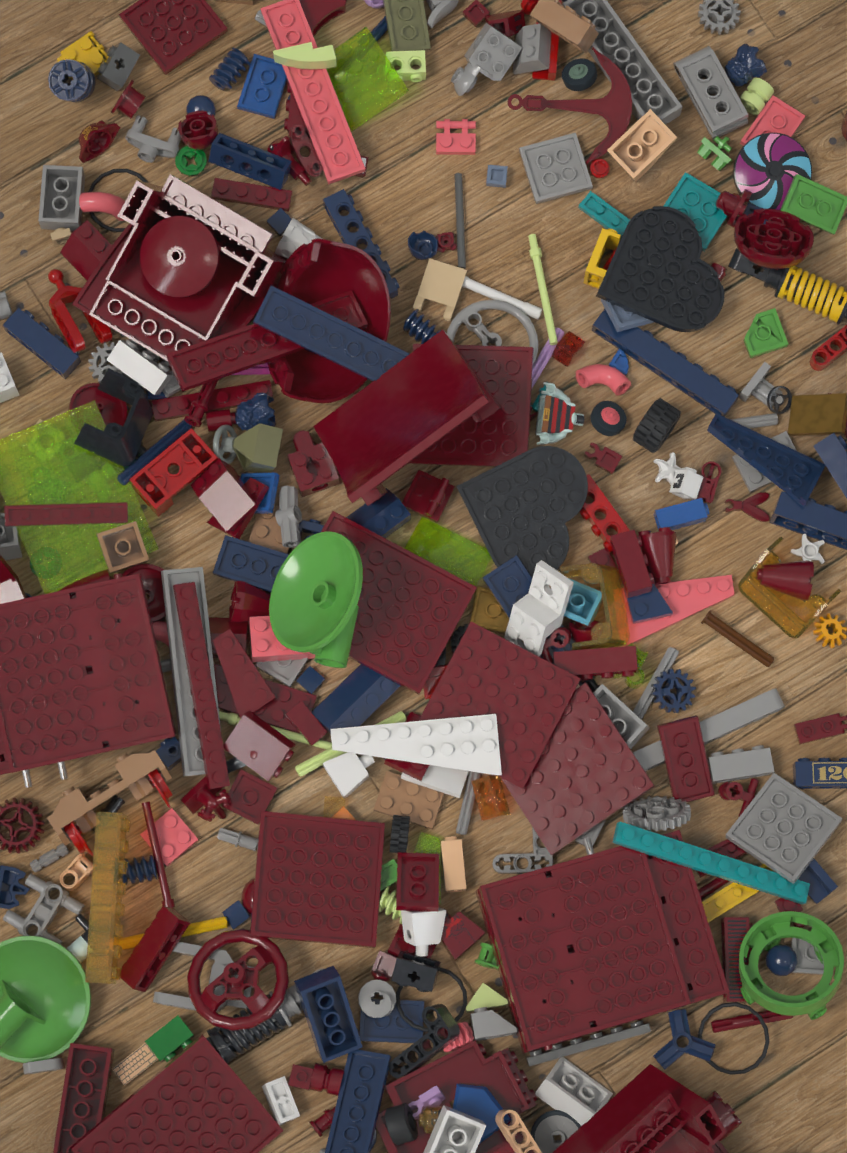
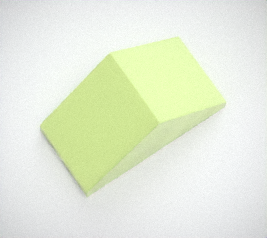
M482 983L466 1006V1013L474 1012V1009L487 1007V1009L507 1006L508 1000Z

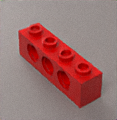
M587 474V496L592 497L594 502L591 504L584 503L579 512L585 521L589 520L592 524L591 529L597 537L600 536L602 538L604 548L606 547L608 552H612L614 555L610 544L611 536L607 534L606 530L613 528L617 531V534L630 530L590 474ZM602 512L606 518L598 520L595 514Z

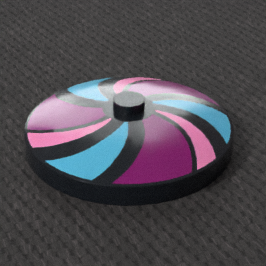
M765 133L749 140L740 149L733 166V180L739 195H741L744 189L751 191L752 195L747 203L763 209H781L795 174L812 180V165L806 150L795 139L781 133Z

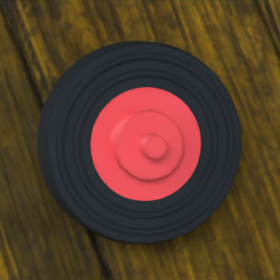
M612 401L598 403L590 415L593 427L605 436L619 434L624 429L627 421L624 410Z

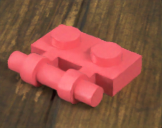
M450 119L436 121V129H444V133H436V154L475 155L476 133H468V129H476V121H468V119H462V121H450ZM450 129H462V133H450Z

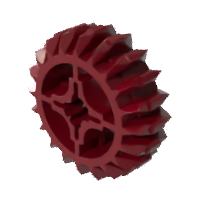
M13 798L11 805L8 800H5L6 807L3 808L0 804V844L2 843L0 849L4 851L8 847V852L12 854L14 848H16L17 854H21V847H23L28 852L29 848L27 845L30 844L35 848L36 844L33 840L41 841L37 834H44V830L39 828V826H44L45 822L38 821L43 817V814H36L39 808L37 806L32 808L33 803L31 801L25 805L24 798H21L19 804L17 799ZM17 810L13 818L3 820L9 812ZM24 811L31 815L33 826L24 823ZM16 821H18L23 827L15 831L11 825L13 823L16 824ZM1 826L10 829V841L2 836ZM24 832H31L27 838H25L22 841L16 842V840L19 839L20 834Z

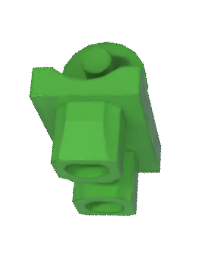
M716 136L714 141L719 144L716 147L704 137L701 140L703 144L697 152L705 160L712 152L718 155L711 163L718 171H721L727 164L731 165L733 163V160L722 152L723 149L728 153L732 150L728 145L730 138L726 136L722 140Z

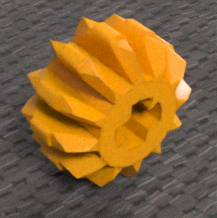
M830 613L826 615V619L820 616L819 622L814 623V627L817 629L813 631V635H819L816 638V642L824 641L822 647H825L827 643H829L830 648H834L835 643L840 646L842 644L841 639L845 640L847 638V635L844 634L847 632V627H842L845 620L837 621L839 618L837 614L833 619ZM829 627L833 628L831 635L828 634Z

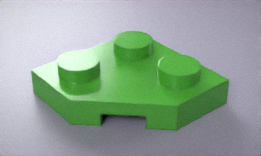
M775 308L756 314L743 340L750 358L776 351L789 345Z

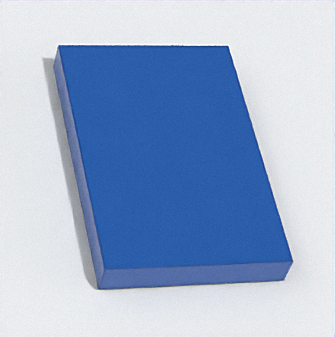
M254 54L237 109L275 119L287 82L282 65L274 62L272 58Z

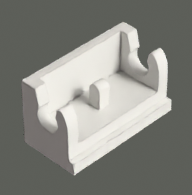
M285 1076L262 1086L274 1120L278 1125H282L290 1120L292 1121L300 1116Z

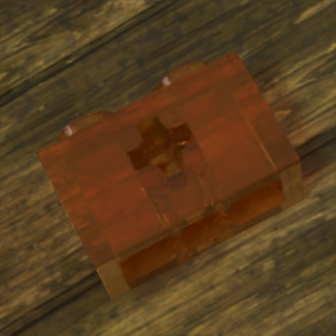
M489 775L471 781L482 821L494 820L510 815L502 781L499 776Z

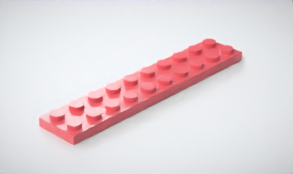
M283 0L260 8L276 50L312 42L313 49L318 48L299 0ZM282 65L328 184L365 172V166L327 70L300 69Z

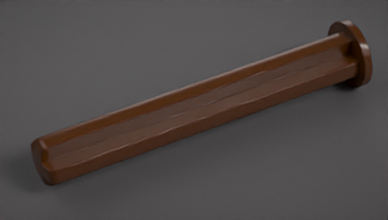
M711 610L702 620L701 624H707L766 667L773 663V656L714 616Z

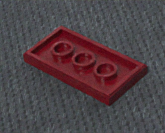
M695 715L657 725L674 800L681 799V802H690L715 795L698 716Z

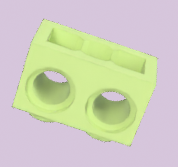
M425 50L386 52L387 81L400 83L407 80L412 82L426 80ZM413 65L420 66V68L417 70H414L411 67ZM400 66L401 69L393 70L392 67Z

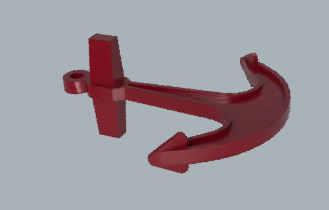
M594 47L592 50L595 52L600 65L611 79V89L603 98L546 100L542 95H527L522 99L521 96L513 94L507 101L509 108L512 110H518L523 106L526 111H543L545 108H553L602 116L608 123V133L585 162L586 165L608 152L607 149L626 132L632 113L631 91L625 76L609 58L598 52ZM517 98L519 104L513 106L511 103L512 99Z

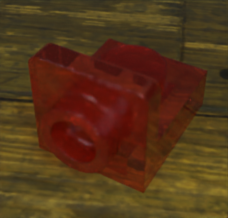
M568 331L557 343L552 357L568 367L573 357L584 346L585 341Z

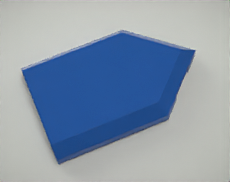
M457 1084L453 1109L482 1120L486 1124L479 1142L480 1144L499 1130L495 1119L497 1113L503 1110V1108L487 1087ZM508 1114L504 1116L505 1124L511 1121Z

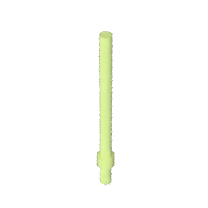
M530 234L528 236L531 248L529 253L535 267L550 345H556L558 341L541 262L542 252L541 248L538 247L536 234Z
M219 711L220 720L227 721V724L236 726L240 721L239 714ZM271 726L290 740L310 745L302 734ZM319 739L312 746L327 750L332 747V743Z

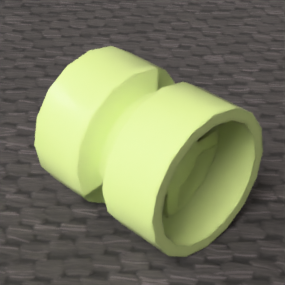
M753 78L747 86L748 91L743 92L740 100L748 113L759 115L765 107L764 102L769 101L774 94V90L766 81L760 78Z

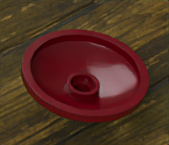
M139 564L126 570L122 576L142 575L145 593L149 596L147 602L152 623L166 617L161 571L164 569L152 564Z

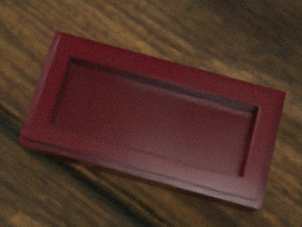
M302 701L285 714L311 746L327 733L326 729Z

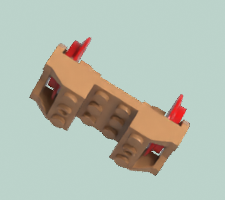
M155 750L150 753L131 754L130 756L125 753L117 758L116 761L118 763L115 764V767L123 780L119 781L116 778L107 784L108 789L104 792H101L99 789L89 796L91 800L89 801L81 789H75L74 786L62 793L64 797L60 799L53 814L48 816L47 819L65 846L72 841L80 854L86 851L93 857L94 854L81 833L84 834L101 823L93 808L126 787L130 789L136 800L148 794L156 787L164 802L170 808L169 798L173 794L165 782L172 779Z

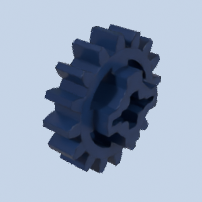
M668 669V674L665 671L660 672L661 677L657 676L654 678L657 684H651V687L655 688L651 695H656V699L653 702L660 703L659 709L666 707V713H670L671 710H673V713H679V709L685 711V705H692L689 699L695 698L691 691L695 690L696 687H691L690 685L693 679L687 680L688 673L681 675L680 669H677L675 673L673 669ZM666 680V685L661 689L662 684ZM670 689H676V693H670ZM685 693L684 699L681 701V697ZM662 696L668 699V703L663 699Z

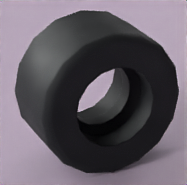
M404 1103L386 1109V1126L393 1143L401 1145L416 1140L418 1136L417 1123L410 1106Z

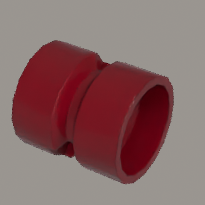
M315 1063L310 1090L318 1092L326 1090L327 1094L338 1096L344 1069L336 1067L328 1069L327 1065Z

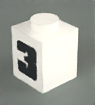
M689 467L676 470L669 492L682 499L695 500L703 476L697 474L695 469Z

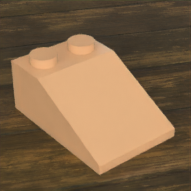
M650 109L607 151L628 175L637 182L657 162L677 137Z

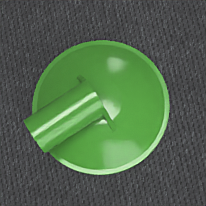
M320 532L302 541L282 564L273 584L269 604L271 627L274 635L282 645L296 652L312 653L315 655L314 661L316 663L334 668L347 667L359 609L357 603L363 581L361 557L350 539L335 532Z
M27 935L2 941L0 943V1056L21 1063L51 1059L70 1047V1043H74L78 1039L88 1021L91 1008V989L86 972L72 952L51 939Z

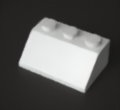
M564 1057L557 1061L535 1092L536 1096L555 1110L569 1114L581 1126L588 1122L608 1102L613 1094Z

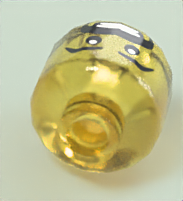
M426 1106L423 1109V1113H419V1126H423L425 1133H432L443 1106Z

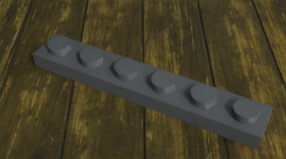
M643 1020L630 1023L631 1027L625 1029L622 1026H617L610 1029L611 1033L603 1035L602 1031L590 1034V1039L583 1040L580 1037L570 1040L571 1044L562 1046V1043L552 1045L553 1049L542 1052V1049H537L529 1052L530 1056L526 1057L527 1064L530 1067L651 1032L649 1023H643Z

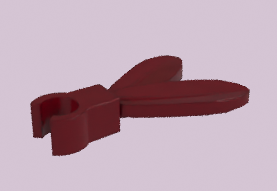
M760 492L743 502L727 499L724 503H731L732 508H726L724 511L730 513L742 510L760 522H768L770 518L767 513L756 506L764 503L768 499L769 494Z

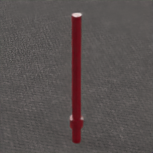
M150 801L142 803V808L162 892V906L173 908L175 907L174 898L171 899Z

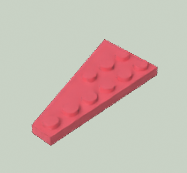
M732 575L655 585L672 610L673 615L633 624L624 588L611 589L618 647L636 643L653 633L655 634L691 615H695L710 606L733 597L735 594Z

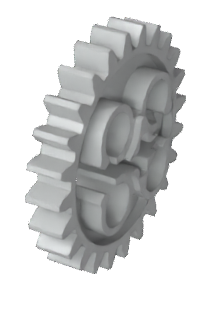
M648 796L647 799L640 798V801L634 800L633 803H629L623 809L624 823L642 829L646 828L648 831L651 829L655 831L663 829L666 831L667 828L675 829L674 826L682 827L681 824H687L691 817V808L686 801L681 802V799L674 800V797L668 799L667 796L663 798L659 796L653 798Z

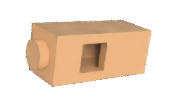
M456 836L445 837V841H441L445 893L466 891L462 839L457 840Z

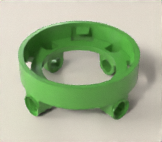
M779 912L759 920L747 932L740 947L739 974L742 981L740 990L744 999L749 1005L756 1002L763 1008L781 1015L796 1016L808 1014L811 1020L821 1017L827 1011L826 1004L834 997L842 981L844 954L839 939L823 921L801 912ZM795 922L811 926L812 929L808 931L799 927H790V924ZM781 938H798L814 946L818 960L824 965V972L820 982L805 994L788 996L777 993L769 988L760 976L758 961L763 950L768 951L778 945ZM749 947H751L749 965H745L744 957L747 958ZM834 968H836V970H835V975H834V978H833V979H835V980H834V982L832 983V985H830L831 980H832V977H833Z

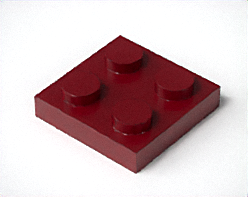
M240 770L228 793L231 803L226 807L223 803L222 807L259 826L260 812L267 811L278 788Z

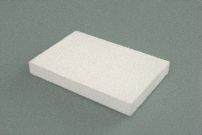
M430 765L422 781L402 773L401 779L460 798L469 771Z

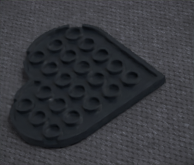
M654 206L651 209L638 212L629 221L596 297L674 331L695 332L709 326L717 318L724 304L725 293L724 287L718 278V273L708 263L700 259L702 239L695 228V223L677 209L666 206Z
M540 446L530 449L456 487L495 565L499 567L517 555L531 578H533L536 564L541 560L555 570H558L563 564L569 550V533L565 523L574 518L582 509L587 497L588 481L583 466L571 453L554 446Z

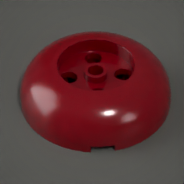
M756 209L751 214L746 215L744 213L738 218L734 228V240L741 254L752 263L770 269H785L798 265L809 255L814 243V235L808 225L804 226L800 223V218L776 209Z

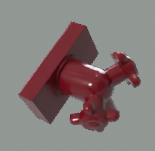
M206 776L180 799L193 815L204 806L205 809H201V812H198L197 815L209 822L216 815L220 819H225L226 813L220 804L224 803L226 807L231 803L226 789L219 792L220 796L215 795L223 787L208 790Z

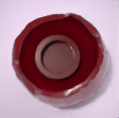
M596 620L589 626L577 621L574 624L572 622L569 623L572 640L582 647L593 645L600 638L604 630L602 623Z

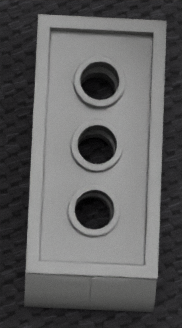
M710 46L673 63L680 81L712 140L716 136L721 137L748 124V113Z

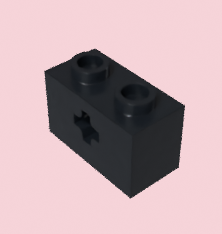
M400 951L396 959L391 981L396 982L400 986L415 987L421 992H432L436 985L441 962Z

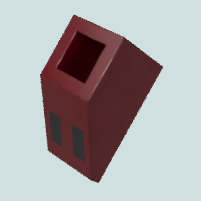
M524 10L486 15L485 21L507 37H511L525 26Z

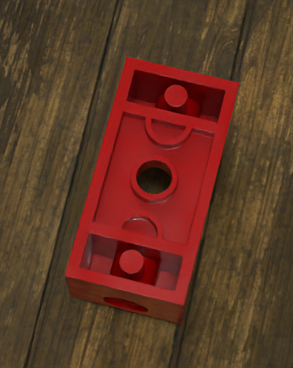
M191 428L129 480L132 488L159 517L173 505L172 498L200 474H203L218 457ZM171 465H177L180 469L177 474H170L168 468Z

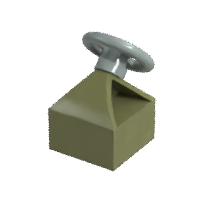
M259 423L237 437L235 430L230 425H222L214 435V454L228 464L233 462L237 455L244 471L270 473L276 468L283 429ZM222 434L221 447L219 448V440ZM225 452H230L231 454L227 459L222 457Z

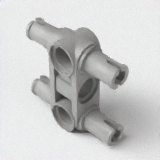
M30 874L25 884L39 892L40 897L28 917L23 918L8 910L3 920L17 928L22 936H27L28 928L36 925L38 932L34 936L45 937L62 945V940L48 932L50 924L60 908L64 907L79 915L85 905L72 898L67 890L52 881L45 882ZM58 889L60 891L58 899H50V892Z

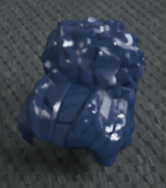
M746 43L741 45L737 49L736 56L729 60L725 66L726 75L735 86H743L749 80H752L753 77L759 78L767 72L764 61L756 56L759 51L758 47L749 46Z
M257 393L252 400L248 399L246 402H241L235 413L236 424L246 431L259 423L275 427V411L269 407V403L273 402L274 398L266 393Z

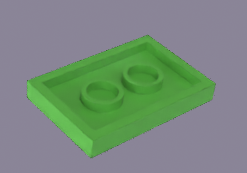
M795 174L780 210L793 214L800 218L801 221L834 235L846 209L847 196Z

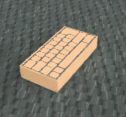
M144 1043L112 1068V1070L124 1086H126L157 1062L158 1058L148 1045Z

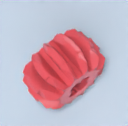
M468 1022L458 1023L460 1029L459 1037L444 1048V1052H452L473 1042V1031Z

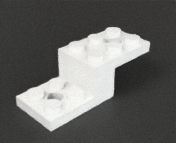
M544 561L538 562L529 593L513 604L504 639L541 657L546 637L557 630L562 624L574 582Z

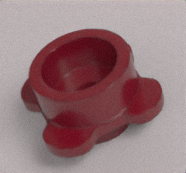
M445 232L436 235L435 238L438 240L439 252L443 253L445 250L454 251L456 249L454 233Z

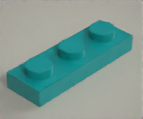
M590 191L578 206L581 211L604 228L617 231L622 238L630 219L599 196Z

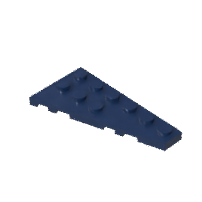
M717 413L707 429L709 433L805 507L826 466L825 464Z

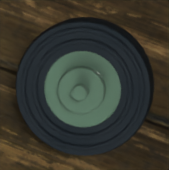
M584 58L569 62L562 71V80L565 86L572 91L586 90L597 79V70L594 63Z

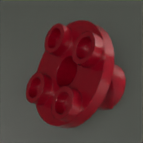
M744 189L740 196L736 193L731 194L723 191L718 196L716 207L729 216L727 225L735 227L736 221L739 218L737 215L742 216L746 208L744 202L747 203L750 199L751 191Z

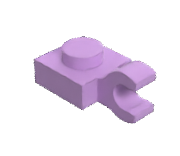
M436 1085L418 1096L420 1099L408 1105L411 1110L418 1108L413 1117L420 1119L424 1115L426 1108L428 1110L436 1108L446 1098Z

